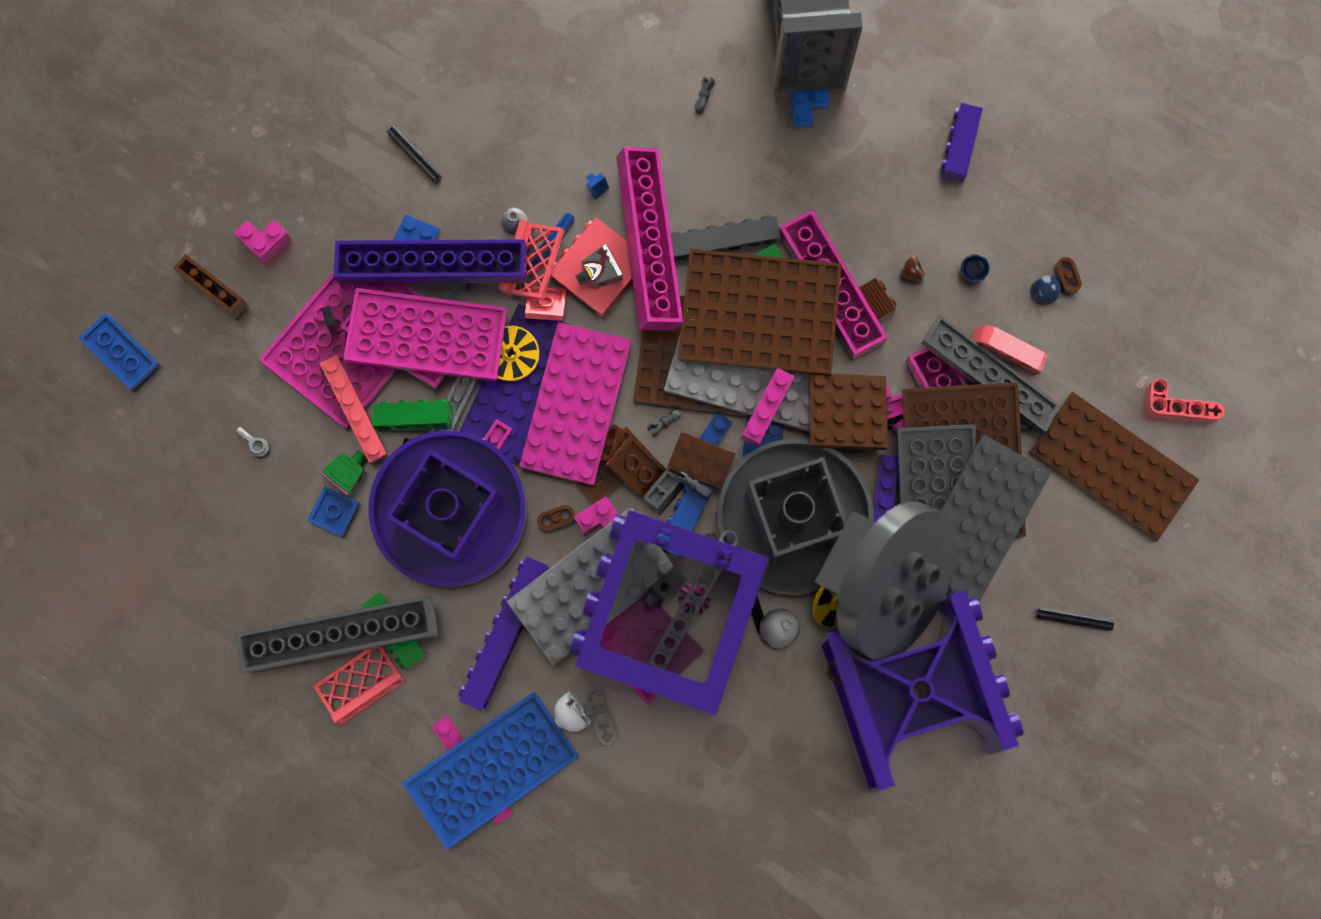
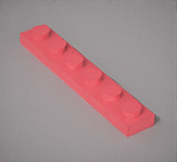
M335 355L319 363L368 462L372 464L386 457L387 454L338 356Z

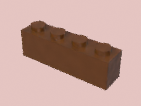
M187 254L173 267L179 276L234 319L248 306L242 297Z

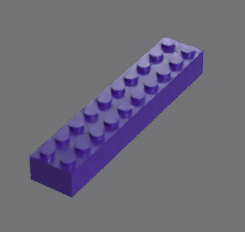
M525 239L335 241L334 278L338 284L526 283L527 244Z

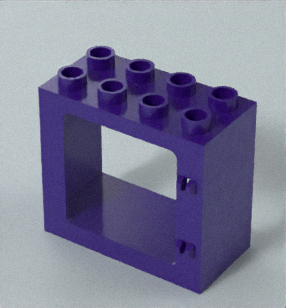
M628 510L626 517L617 514L609 534V538L618 540L614 554L603 553L600 559L596 576L605 580L600 593L596 591L590 592L587 597L582 615L591 617V621L587 630L581 629L576 631L569 654L578 656L575 664L576 667L716 715L770 558ZM658 534L670 537L669 542L657 538ZM636 541H644L741 576L734 602L705 683H700L608 651L600 645V640L628 558ZM719 554L730 557V562L718 559Z

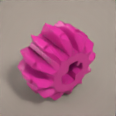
M689 583L686 584L688 591L691 588V585ZM696 586L694 594L699 597L703 596L705 591L703 592L704 587L697 588ZM682 588L680 592L685 596H679L678 600L683 601L688 591ZM706 597L699 609L700 614L704 613L702 607L705 609L709 608V605L705 602H711L710 597ZM689 602L684 605V607L687 606V608L685 609L686 613H688L690 609H693L692 613L695 611V605L693 603Z

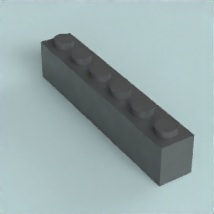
M770 215L763 216L758 220L746 219L742 223L728 222L720 227L712 225L703 230L690 229L686 233H671L675 262L689 260L690 249L734 252L778 244L781 239L777 216L771 217Z

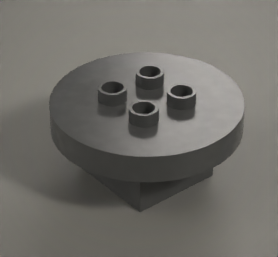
M805 439L778 440L751 451L736 464L728 475L718 501V535L720 538L724 532L732 531L738 537L736 547L770 558L760 588L781 595H809L817 593L821 586L815 583V580L852 511L874 521L872 499L859 471L838 451L832 448L810 447V440ZM727 534L724 536L723 541L732 545L734 537L731 534Z
M912 501L892 508L877 522L852 511L815 580V583L839 597L837 606L838 628L843 641L850 648L874 660H882L905 651L928 627L945 597L955 565L956 534L953 524L947 515L923 503Z

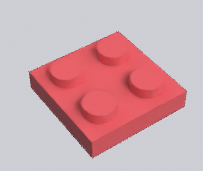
M533 286L530 289L532 293L538 294L540 287ZM547 287L543 300L527 297L525 318L563 321L566 289Z

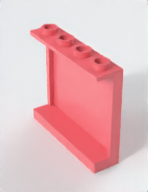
M596 217L593 222L590 220L586 224L582 235L578 234L575 237L571 248L563 251L560 261L554 263L550 279H554L595 310L596 315L603 319L633 283L628 241ZM607 244L623 274V280L597 289L592 287L590 281L580 286L575 275L584 271L581 262L601 246Z

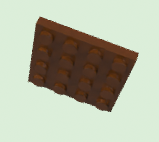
M810 373V447L887 450L886 376L831 373V376Z

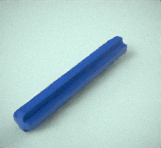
M566 212L555 227L563 228L566 231L574 221V216ZM553 232L547 237L549 242L556 238L557 233ZM546 240L542 243L539 249L547 245ZM550 248L542 253L544 259L551 251ZM537 256L530 262L534 267L542 262V260ZM527 263V271H528V270H530L531 268H530L529 264Z

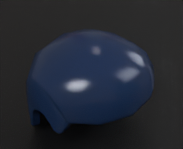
M978 254L965 257L960 267L963 278L972 283L983 281L988 276L990 270L988 260Z
M1042 276L1032 283L1030 292L1032 298L1037 303L1051 304L1060 298L1062 289L1060 282L1055 277Z

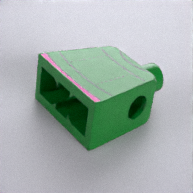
M359 450L351 458L342 453L321 470L320 474L343 494L352 498L366 474V471L360 466L366 459V456Z

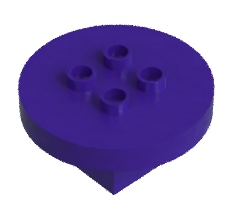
M447 430L417 436L401 445L386 459L372 484L368 510L370 527L375 542L385 558L397 570L418 582L447 588L466 586L483 580L507 562L521 540L526 523L527 505L525 491L517 471L498 448L470 433Z

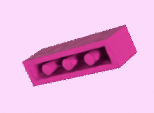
M779 368L776 369L742 434L741 440L756 448L760 446L795 376Z

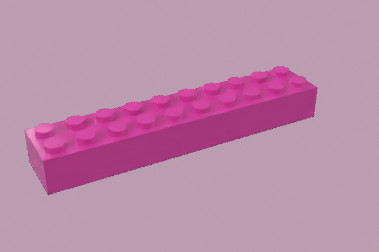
M623 147L616 159L639 330L675 331L683 323L659 149Z

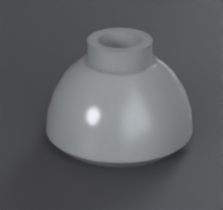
M511 208L502 215L501 224L505 231L516 234L520 220H527V217L522 210Z

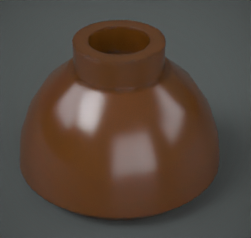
M911 256L905 262L901 273L905 280L908 278L913 281L923 280L925 278L924 270L918 258Z

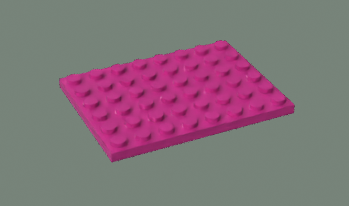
M333 272L258 360L347 430L350 424L319 363L335 355L338 356L364 409L398 370L343 361L347 333L342 331L340 326L352 312L355 289L361 288L415 296L421 295L407 284H338ZM329 306L335 315L339 335L333 336L327 328L322 312L323 307Z

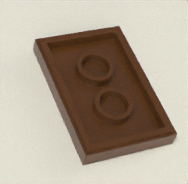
M631 435L605 464L643 501H645L643 499L645 494L666 471V468Z

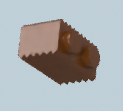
M874 278L859 287L879 322L895 313V306L897 304L892 296L888 297L886 294V287L882 281L878 282Z

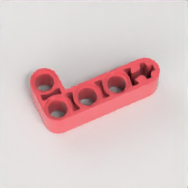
M990 325L975 328L972 339L988 351L1035 374L1042 372L1047 354Z
M1161 378L1155 379L1146 390L1145 409L1147 415L1153 418L1215 423L1225 413L1224 407L1220 403L1168 398V383ZM1154 385L1160 387V393L1155 391ZM1153 404L1159 405L1160 411H1156L1153 408ZM1173 405L1178 407L1179 413L1172 410ZM1191 407L1198 411V415L1192 413Z

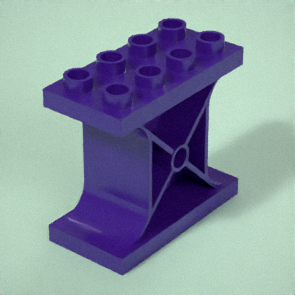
M965 590L951 594L941 602L939 612L943 621V630L940 639L936 643L879 661H867L853 653L843 641L839 630L828 633L820 642L827 666L835 662V667L831 669V675L840 680L841 685L835 682L833 684L870 793L895 786L889 762L894 747L900 741L952 724H966L976 729L983 737L989 755L1019 746L1017 737L1024 735L1021 721L1016 712L1011 714L1007 712L1003 701L1004 698L1010 697L1007 681L1003 674L994 675L989 661L996 658L994 644L989 635L981 637L976 622L983 620L980 604L975 597L968 599ZM913 687L919 690L920 699L914 695Z

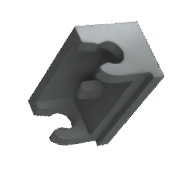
M666 469L643 499L649 507H653L656 513L661 515L684 488V484L677 479L675 474Z

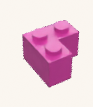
M247 220L234 232L237 239L264 265L291 240L288 233L275 220L261 232Z
M606 496L575 515L574 521L585 537L599 527L604 528L615 519L618 513Z

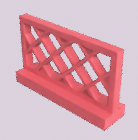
M520 220L514 239H525L527 250L534 246L536 252L529 257L527 256V263L531 268L527 271V277L534 273L536 279L529 284L527 282L524 283L525 287L520 290H515L517 283H500L498 289L506 296L513 297V295L543 300L565 230L559 227L532 224L527 220ZM534 229L540 230L542 234L533 240L532 234ZM553 232L557 233L556 238L549 242L547 236ZM545 239L547 245L538 249L536 243ZM550 248L552 251L551 255L544 260L542 253ZM539 256L542 262L533 267L530 261ZM545 266V273L539 277L536 271ZM539 283L541 286L539 293H532L530 288Z
M379 647L382 653L380 661L370 660L372 652L378 648L365 650L313 685L331 714L333 721L338 726L343 725L406 682L383 647ZM359 661L366 662L363 672L354 671L355 664ZM369 663L379 664L377 675L367 673ZM383 665L390 666L394 671L388 676L380 675ZM343 672L349 673L347 684L337 682L339 675ZM353 674L362 675L360 686L351 684ZM366 676L376 678L374 685L370 688L364 687ZM326 683L333 684L330 695L323 694L320 690ZM336 685L346 687L344 697L334 696ZM349 688L359 689L358 696L354 699L347 698ZM333 699L343 700L341 708L334 712L331 707Z

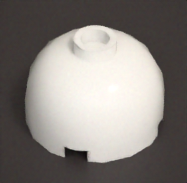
M779 608L769 611L760 622L761 637L773 648L781 649L791 645L800 633L797 617L787 609Z
M567 692L557 701L554 707L555 723L559 728H564L570 732H579L587 728L592 723L591 714L587 716L584 710L588 708L574 693L570 695V692Z

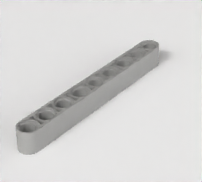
M732 531L724 532L718 539V541L724 542V536L731 534L734 537L732 545L736 546L738 542L737 535ZM707 563L703 565L650 657L648 665L665 670L721 573L722 568ZM707 568H711L715 572L711 580L704 577L703 573ZM698 585L703 586L705 589V593L701 597L694 594V588ZM689 602L695 605V611L691 614L684 611V605ZM677 620L685 622V628L681 631L674 628V623ZM667 637L675 639V645L672 648L664 645V640ZM658 654L665 656L666 660L662 665H657L654 662V657Z

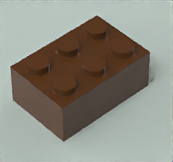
M681 432L667 468L677 472H684L691 478L722 489L736 453L688 433Z

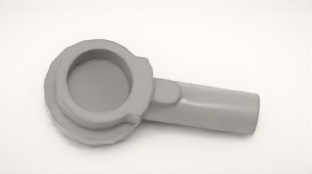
M241 427L236 430V434L248 443L250 452L254 456L262 457L267 454L269 445L265 439L253 438Z

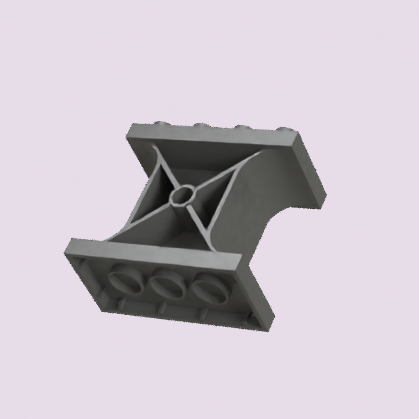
M772 0L777 42V54L772 78L773 95L791 94V91L828 89V91L846 90L863 28L861 12L850 13L849 0Z

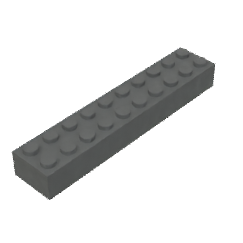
M422 596L236 633L241 672L251 673L438 636L432 597Z

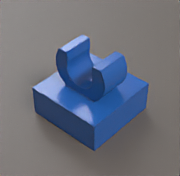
M590 173L586 176L589 180L586 185L594 199L609 188L606 178L602 173H599L597 176Z

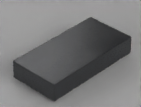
M329 306L323 307L322 312L327 328L333 336L339 335L335 315Z

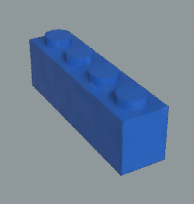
M698 481L699 484L712 491L706 499L696 490L689 489L690 486L686 484L682 491L685 493L682 500L678 499L674 506L676 510L674 516L670 515L666 523L693 532L714 488ZM661 534L658 537L660 539L666 540L667 542H669L670 537ZM661 548L663 552L677 559L681 556V554Z

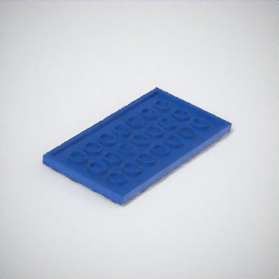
M534 691L409 777L402 784L446 850H448L573 762L579 755Z

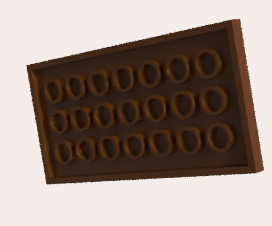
M1071 392L1054 416L1047 431L1039 437L1029 454L1155 542L1160 539L1199 482L1197 477L1074 392Z

